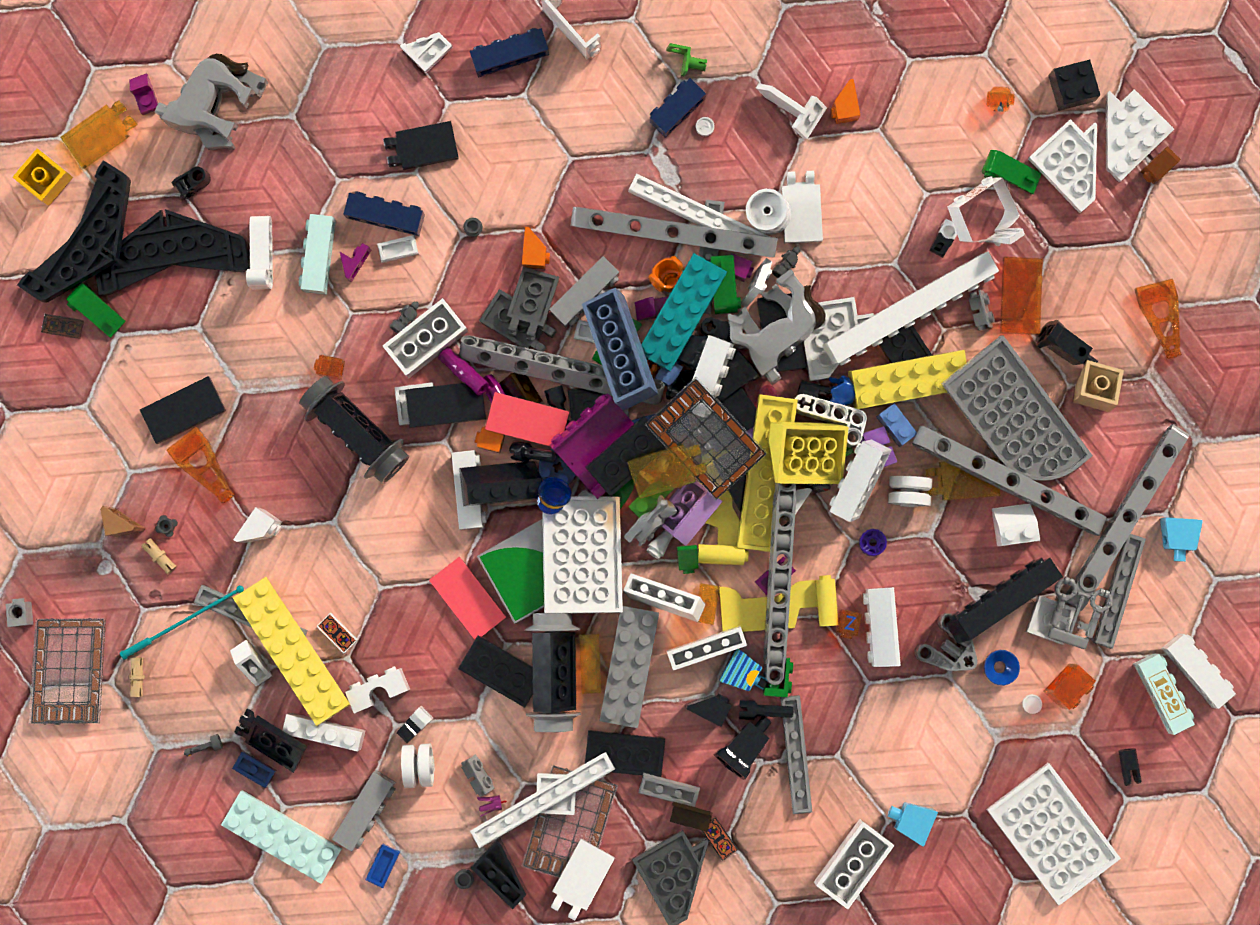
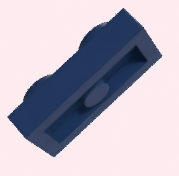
M244 751L241 752L232 768L264 788H267L277 771Z

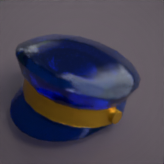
M556 477L547 478L538 487L537 503L540 510L546 514L558 513L570 501L571 488L562 479Z

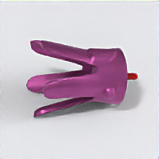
M500 795L477 797L479 801H491V803L479 807L480 812L490 810L480 817L495 810H502L501 803H506L507 801H501Z

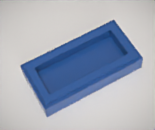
M382 844L366 881L384 888L400 851Z

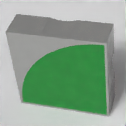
M541 519L477 556L514 624L544 608L543 521Z

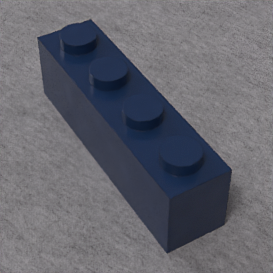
M532 28L527 33L521 35L513 34L506 40L498 39L492 41L487 46H476L470 51L479 78L548 56L549 49L542 28Z
M355 191V194H348L343 213L347 219L420 236L425 217L420 207L410 205V207L402 206L403 203L394 200L391 203L386 202L384 198L373 196V198L366 197V194Z

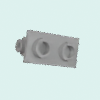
M978 290L979 295H977V292L970 293L968 299L972 311L979 309L980 313L973 314L976 328L978 327V330L981 331L986 329L985 325L993 328L992 323L995 322L992 311L989 312L988 304H990L988 294Z
M476 754L461 763V768L466 777L469 779L474 776L475 778L470 784L476 795L478 794L481 797L494 789L492 779L485 772L483 763Z

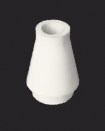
M663 530L648 545L646 551L656 559L663 557L673 536L668 531Z

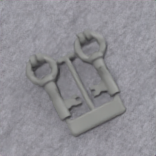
M1065 576L1055 585L1058 601L1050 621L1052 625L1048 638L1086 649L1089 637H1093L1101 613L1107 611L1112 605V596L1110 591L1102 588L1095 591L1091 596L1077 592L1075 580ZM1061 585L1072 586L1071 594L1060 593ZM1076 594L1080 595L1081 598L1069 632L1055 628L1058 622L1069 624L1067 620L1071 618L1063 617L1061 615L1062 609L1066 601L1072 599ZM1097 595L1108 599L1104 607L1095 604ZM1086 597L1090 598V605L1094 611L1089 624H1084L1082 621L1078 622L1080 626L1077 625V628L1084 629L1086 631L1085 636H1088L1084 638L1072 634Z

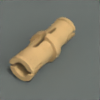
M151 538L146 541L149 546L143 543L141 547L153 558L152 561L160 565L167 575L173 572L171 569H176L177 566L166 556V552L164 550L161 551Z
M131 658V675H129L131 684L130 697H143V679H145V675H143L144 658Z

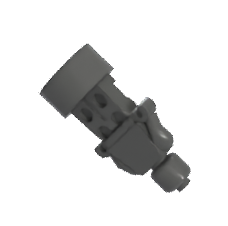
M794 247L792 251L788 250L784 255H781L783 257L782 262L772 270V274L776 278L782 276L790 268L796 267L800 248Z
M417 301L413 302L411 306L406 305L402 310H399L401 312L400 317L394 320L389 327L397 334L402 331L410 321L412 323L417 317L416 310L419 307V303Z
M219 734L210 736L211 742L185 749L184 755L187 757L209 746L213 747L214 751L223 749Z

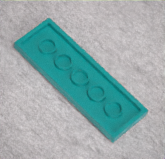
M693 253L641 344L647 360L671 372L725 278L727 271Z

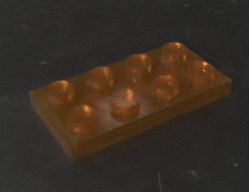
M1003 258L1000 333L1040 334L1043 258Z

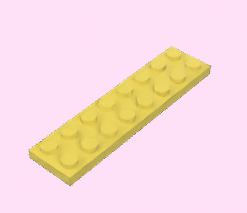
M758 395L752 439L766 455L747 471L737 548L770 552L773 496L775 492V478L769 445L771 422H795L797 399Z
M267 577L233 597L316 726H319L350 705Z

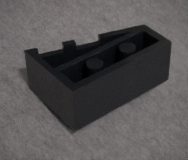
M498 837L472 864L471 869L509 907L514 909L527 895L528 891L501 838Z

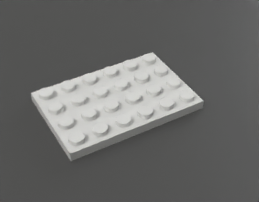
M543 496L542 499L549 505L561 506L565 504L559 509H551L542 504L544 613H622L620 497H599L597 499L596 497Z
M1050 763L1045 764L986 809L1057 905H1061L1121 859Z

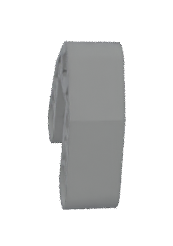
M941 614L937 620L938 626L956 641L949 629L943 624L944 618L952 614ZM948 639L942 643L940 648L953 657V661L928 644H920L914 650L915 657L918 660L947 671L972 670L977 665L973 640L958 643L963 647L962 649ZM924 647L929 651L926 658L920 656V650ZM969 658L971 663L967 665L963 659Z

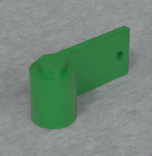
M990 150L982 169L985 178H1003L1005 181L1030 194H1034L1042 173L998 150Z
M734 255L712 256L711 263L727 271L725 278L713 297L715 315L738 313V309H741V298L737 297Z
M83 282L66 298L68 301L67 306L75 312L77 310L80 311L110 338L126 322Z

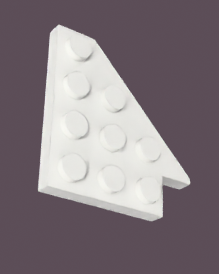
M1135 89L1122 101L1116 98L1110 91L1106 94V170L1118 182L1123 180L1174 130Z
M1070 119L1038 148L1028 160L1079 213L1095 200L1097 124L1094 123L1083 133Z
M854 297L819 302L826 314L825 321L803 341L809 381L828 379L839 365V363L832 364L822 345L874 316V313L857 315Z

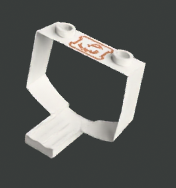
M987 177L981 181L982 184L967 194L956 197L954 202L947 206L959 240L962 242H973L959 207L993 185L1005 209L1004 215L992 236L974 242H992L996 246H1000L1001 243L1012 244L1025 235L1024 230L1021 228H1009L1020 215L1003 178Z

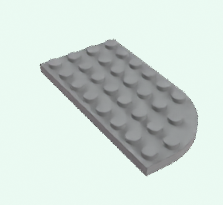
M1000 335L941 383L997 459L1004 466L1032 480L1045 481L1066 476L1093 456L1004 335Z

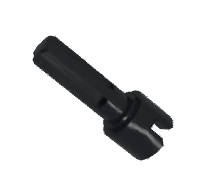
M562 385L544 391L548 406L566 411L564 406L566 397Z
M513 442L509 448V452L514 453L510 458L515 461L528 462L534 459L554 462L557 454L551 450L532 448L531 444L524 442Z
M740 700L739 704L741 708H747V711L739 712V719L755 720L757 716L792 718L794 713L792 706L757 705L755 700Z

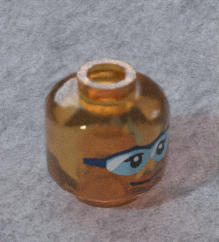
M993 87L991 91L987 92V106L990 107L991 111L1007 112L1010 109V105H1014L1015 94H1011L1009 87Z

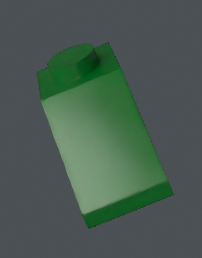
M697 545L677 547L679 571L683 570V574L695 573L694 569H698Z

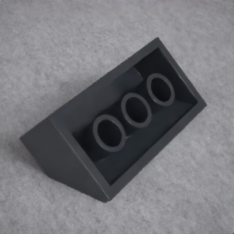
M534 461L459 468L463 507L540 499L539 492L541 498L544 496L542 478Z

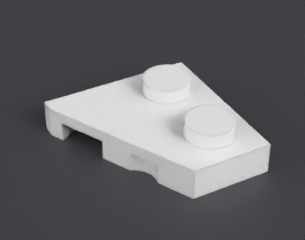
M439 32L427 38L422 37L416 39L417 41L400 45V48L425 73L453 48Z
M766 258L757 268L748 287L749 293L741 301V305L747 308L758 294H763L767 286L765 281L768 280L772 273L770 269L772 265L771 260Z

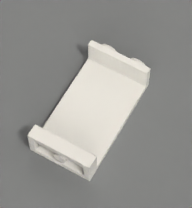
M541 0L543 11L586 60L590 57H595L600 52L601 40L598 33L586 43L556 9L562 4V0Z

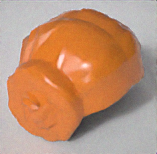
M676 256L665 258L653 267L648 279L658 292L666 291L671 293L685 268Z

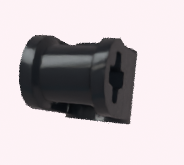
M195 166L183 175L176 177L171 183L174 187L176 186L181 194L180 198L185 200L207 186L211 181V177L203 168ZM203 173L202 179L197 181V175Z
M712 317L703 320L700 326L703 335L714 336L732 343L729 322ZM708 323H711L712 327L714 328L711 329V331H707V327L705 326L708 325Z
M691 370L682 371L668 387L666 399H674L692 382L695 372Z

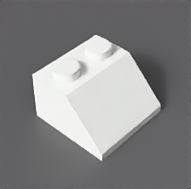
M1031 504L992 508L997 546L1040 541L1038 522Z
M255 507L233 540L248 543L272 538L273 535L276 536L280 532L282 521L266 510Z

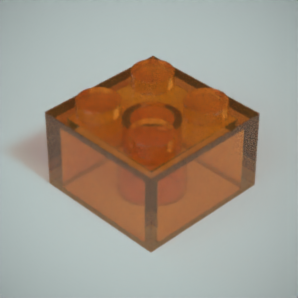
M1069 663L1043 692L1060 708L1070 710L1080 704V698L1084 694L1087 695L1093 690V684L1096 680L1081 666Z

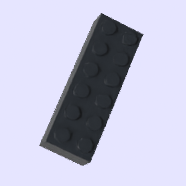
M1041 557L1036 561L1033 560L1027 563L1021 571L1018 570L1011 574L1010 579L994 586L995 589L980 595V599L977 601H972L965 605L964 610L957 611L949 616L950 621L945 623L957 643L972 640L1063 578L1051 558L1043 560Z

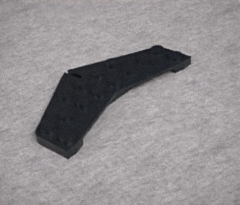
M104 160L96 171L95 178L97 179L81 222L68 241L33 272L29 271L17 284V286L41 302H50L117 263L104 254L106 251L120 259L131 180L126 174Z
M166 209L167 227H165L163 211L160 210L122 240L120 259L108 251L105 253V255L117 263L96 274L99 296L111 295L173 265L246 272L247 269H250L246 240L239 234Z

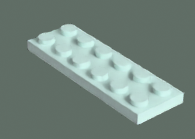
M243 790L240 791L221 826L320 884L323 883L342 850L341 847Z

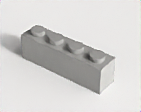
M603 256L549 309L550 313L565 328L568 326L572 327L579 320L578 316L582 312L585 314L582 303L605 293L604 290L609 285L613 287L619 281V271Z
M375 770L332 840L351 852L355 848L359 849L365 840L362 836L366 831L370 832L375 824L373 821L375 815H380L386 806L383 802L386 797L390 799L396 788L393 786L396 782Z

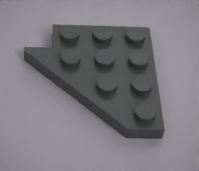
M683 830L632 858L668 925H678L688 919L708 846V840L705 839L692 847Z

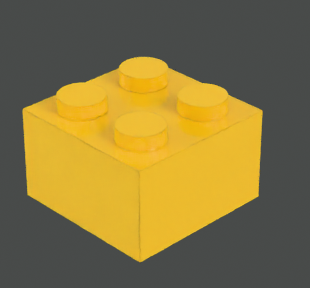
M37 148L12 178L49 206L73 177Z

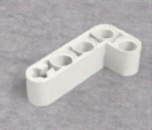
M271 216L250 217V269L246 271V282L252 290L272 289Z
M800 394L794 398L798 402L801 400L802 404L806 405L800 408V404L797 402L796 414L849 427L848 434L851 433L856 438L855 442H850L847 438V447L849 448L861 442L867 421L866 414L862 410L805 394ZM816 405L823 407V414L816 412ZM834 410L841 412V419H837L834 416ZM853 415L860 418L859 424L853 422Z

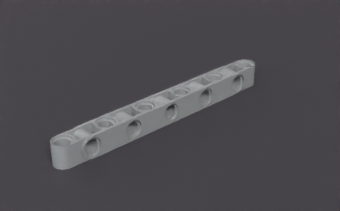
M573 207L570 226L766 257H775L778 238L582 207ZM596 215H600L603 218V224L600 226L594 222ZM633 221H638L641 224L639 231L632 229L631 224ZM670 227H676L678 229L679 233L677 237H671L669 235ZM709 232L716 235L714 243H709L706 240V235ZM747 238L754 241V247L751 249H747L744 246V240Z
M470 335L461 338L459 356L465 361L612 395L602 365ZM653 378L658 394L643 402L656 405L662 400L664 383Z
M1171 424L1163 434L1076 576L1077 592L1090 596L1095 592L1186 443L1189 434L1174 424ZM1164 447L1169 450L1168 457L1163 455ZM1144 480H1147L1150 484L1148 490L1143 487ZM1125 512L1130 515L1128 522H1125L1123 519ZM1104 545L1110 547L1108 555L1103 552ZM1085 577L1090 579L1089 587L1083 585ZM1070 586L1066 595L1071 594L1072 586ZM1076 594L1066 602L1077 609L1081 596ZM1084 598L1080 611L1085 608L1090 598Z
M920 426L912 444L915 447L1090 534L1100 535L1107 517L927 427ZM939 442L944 444L945 449L943 452L938 449ZM973 459H976L979 463L977 469L972 466ZM1008 476H1010L1013 480L1011 486H1009L1006 482ZM1042 493H1044L1047 497L1045 503L1041 500ZM1076 510L1081 514L1079 520L1075 517Z
M775 483L773 496L763 654V674L767 681L773 685H778L783 681L786 663L796 511V484H789L784 487L782 483ZM786 515L787 523L781 526L779 519L781 516ZM780 554L785 556V561L782 564L777 563V557ZM778 593H782V600L780 602H775V595ZM780 632V638L773 641V633ZM774 670H777V677L774 679H770V673Z

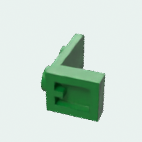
M786 658L783 688H780V684H768V687L763 689L764 696L788 697V693H791L792 682L789 681V674L793 673V662H790V658Z

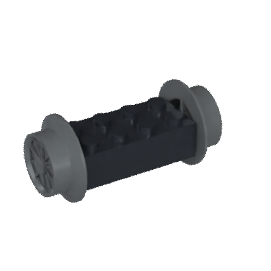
M327 376L320 378L304 393L299 401V404L307 411L304 419L308 422L317 417L321 423L327 424L332 429L333 435L341 438L349 450L355 451L359 455L362 463L370 466L364 478L368 479L374 476L382 484L386 483L409 459V455L401 449L404 440L401 438L393 442L341 392L345 386L343 381L334 384Z

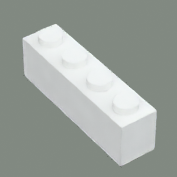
M475 450L453 452L451 455L459 529L484 528L483 523H487L486 512H482V505L463 507L459 468L481 466L480 455H476Z
M632 573L623 590L632 600L696 622L699 621L705 607V603L699 596Z
M737 626L667 650V654L674 671L747 646L741 626Z
M1177 634L1161 649L1212 708L1219 709L1236 694L1232 690L1234 688L1227 679H1223L1220 676V670L1214 664L1211 665L1208 662V656L1204 651L1196 648L1194 645L1195 641L1190 635Z
M289 713L286 714L282 731L290 736L359 751L362 748L366 730L328 721L316 726L311 717Z

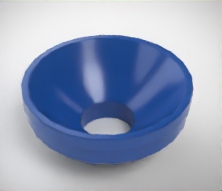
M996 650L985 659V675L994 684L1008 685L1015 681L1019 675V661L1009 651ZM998 661L1003 662L1005 665V669L1001 673H997L994 669V665Z

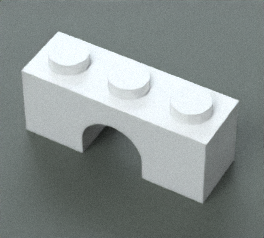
M396 667L385 670L386 675L378 677L376 674L367 678L368 682L361 685L360 682L350 685V690L345 693L353 713L375 705L372 699V692L376 687L384 688L390 698L410 690L402 668L396 670Z

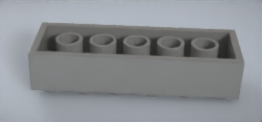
M623 606V612L619 615L600 715L601 722L638 728L659 612Z

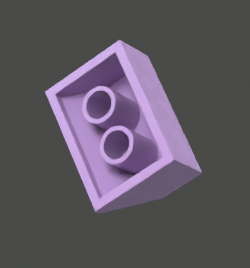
M689 475L669 499L674 504L677 513L666 518L662 527L687 546L723 501L719 498L716 499L701 483Z

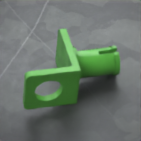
M672 43L667 46L666 51L684 55L681 76L684 77L689 68L705 71L707 59L691 57V47Z

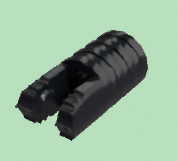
M801 380L797 396L805 394L830 401V399L818 396L819 391L831 394L832 388Z
M1136 748L1118 750L1124 785L1128 786L1131 784L1130 770H1132L1134 782L1137 784L1141 783Z

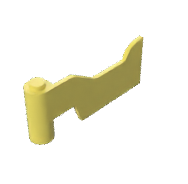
M711 449L709 453L707 452L705 455H702L701 466L704 467L708 464L705 470L713 479H716L719 473L711 461L712 456L715 457L720 453L716 457L718 458L727 453L726 450L716 452L714 449ZM719 477L716 479V482L721 485L723 480ZM726 490L719 497L723 502L706 521V524L718 528L717 545L698 544L699 564L744 565V562H748L749 551L744 548H737L736 546L740 520L733 509V499L729 491Z
M831 575L819 576V580L799 581L791 586L788 628H795L800 608L818 607L819 626L839 625L835 579H831ZM719 587L722 632L737 626H741L742 632L765 630L767 597L741 599L740 594L736 590L728 587ZM782 593L774 597L775 602L782 600Z

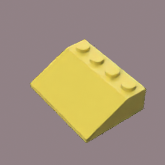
M771 422L769 445L775 483L839 484L844 475L849 427L835 423Z

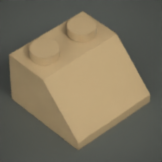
M1086 360L1075 386L1073 403L1110 412L1118 405L1124 370Z

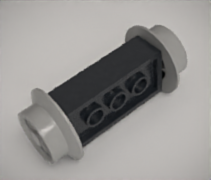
M533 613V625L525 629V631H545L542 633H532L533 712L526 713V716L534 719L535 732L573 731V718L581 715V712L573 711L576 710L575 632H560L580 630L579 627L572 625V613Z

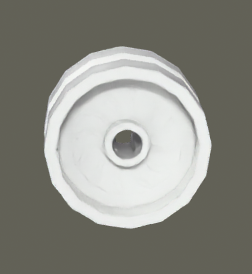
M767 188L758 190L751 195L746 205L747 219L756 230L764 234L772 235L779 233L790 222V205L782 194L776 190Z
M916 476L889 477V487L901 490V492L889 493L888 504L900 505L902 507L931 506V496L926 493H919V491H929L932 489L931 478Z
M431 743L420 744L418 755L414 745L402 746L401 769L404 788H415L418 784V777L422 787L433 786L435 764Z

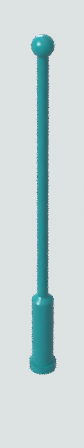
M241 585L237 586L236 590L155 636L147 637L128 649L120 651V656L123 660H126L129 656L149 646L155 639L231 596L243 592L244 587Z

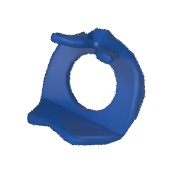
M844 375L839 379L829 377L830 382L838 384L837 386L830 387L832 388L830 402L845 406L852 404L855 390L850 378Z

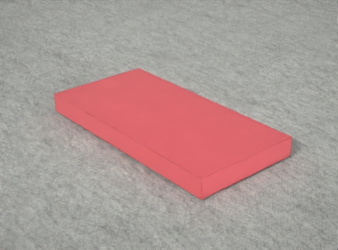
M494 392L485 430L550 446L549 444L552 443L551 439L558 433L562 434L565 431L569 411Z
M461 557L455 559L429 580L474 640L478 635L482 637L507 618Z

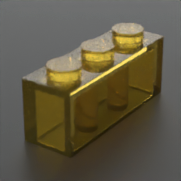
M580 634L582 694L601 693L599 634Z

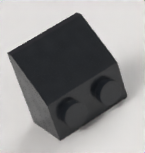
M718 694L717 697L710 695L686 703L685 708L722 727L732 705L728 703L729 699Z

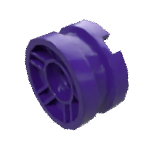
M870 529L860 537L859 546L864 554L877 556L884 552L887 546V539L880 530ZM871 539L877 541L875 546L869 544Z

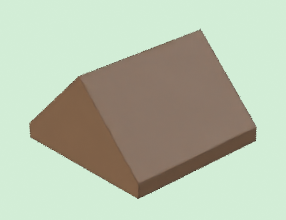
M102 506L100 509L105 536L120 537L144 532L146 529L114 507Z

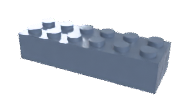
M615 287L582 303L615 404L626 410L657 395L658 392L625 296Z

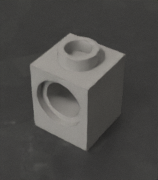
M24 598L12 599V603L6 604L8 627L34 625L32 602H25ZM19 607L23 612L21 617H18L16 614Z

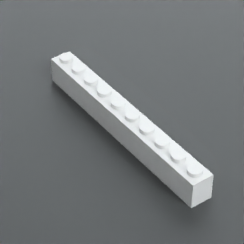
M989 251L982 253L822 346L832 364L839 363L842 366L851 361L850 356L854 354L859 356L867 351L866 347L871 344L875 347L883 342L882 338L888 335L890 338L899 333V328L904 326L906 329L914 325L915 319L920 317L922 320L931 315L930 311L936 308L939 310L947 306L946 301L950 299L955 301L963 296L962 292L966 290L971 292L978 288V283L981 281L986 283L994 279L993 274L999 272Z

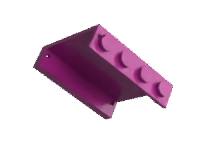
M608 393L599 396L595 400L596 404L582 411L581 417L577 421H571L566 426V430L562 434L558 433L551 439L552 443L549 444L597 499L606 491L585 466L634 425L624 411L615 404L613 398Z

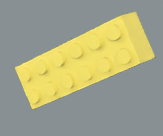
M965 350L848 371V377L852 381L855 390L854 408L862 409L947 393L941 383L967 363Z

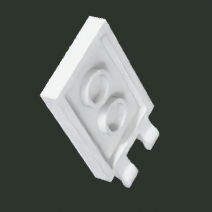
M795 171L787 172V186H782V196L790 205L791 218L784 229V244L823 241L820 184H814V171H806V182L796 183Z
M580 839L552 891L557 896L551 908L558 911L563 901L573 906L568 917L575 921L581 908L587 911L615 857Z

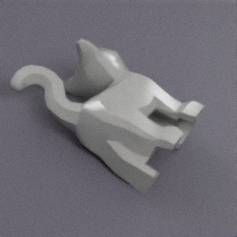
M660 495L657 499L656 508L651 512L643 514L625 534L624 538L629 543L636 538L639 541V546L643 545L646 539L648 541L652 540L654 533L665 523L666 518L677 513L674 504L669 500H665Z

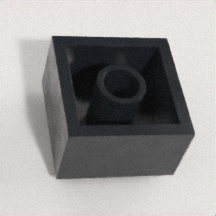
M1090 59L1055 68L1048 75L1058 111L1095 102L1100 96Z

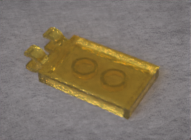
M120 100L116 101L111 108L106 104L60 137L83 169L130 137L127 131L138 125L130 115L123 121L119 118L118 115L127 110Z
M684 444L629 460L627 463L639 498L642 499L696 482L695 476L707 473L705 463L694 466L692 456L701 454L699 444L687 449Z
M973 459L972 466L975 469L978 468L979 463L976 459ZM939 462V468L925 469L926 477L937 476L938 487H932V489L927 491V494L930 496L942 495V500L1001 496L999 488L947 462Z

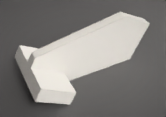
M758 84L756 87L766 99L797 117L792 128L805 139H808L827 109L815 96H811L805 107H802L773 86Z

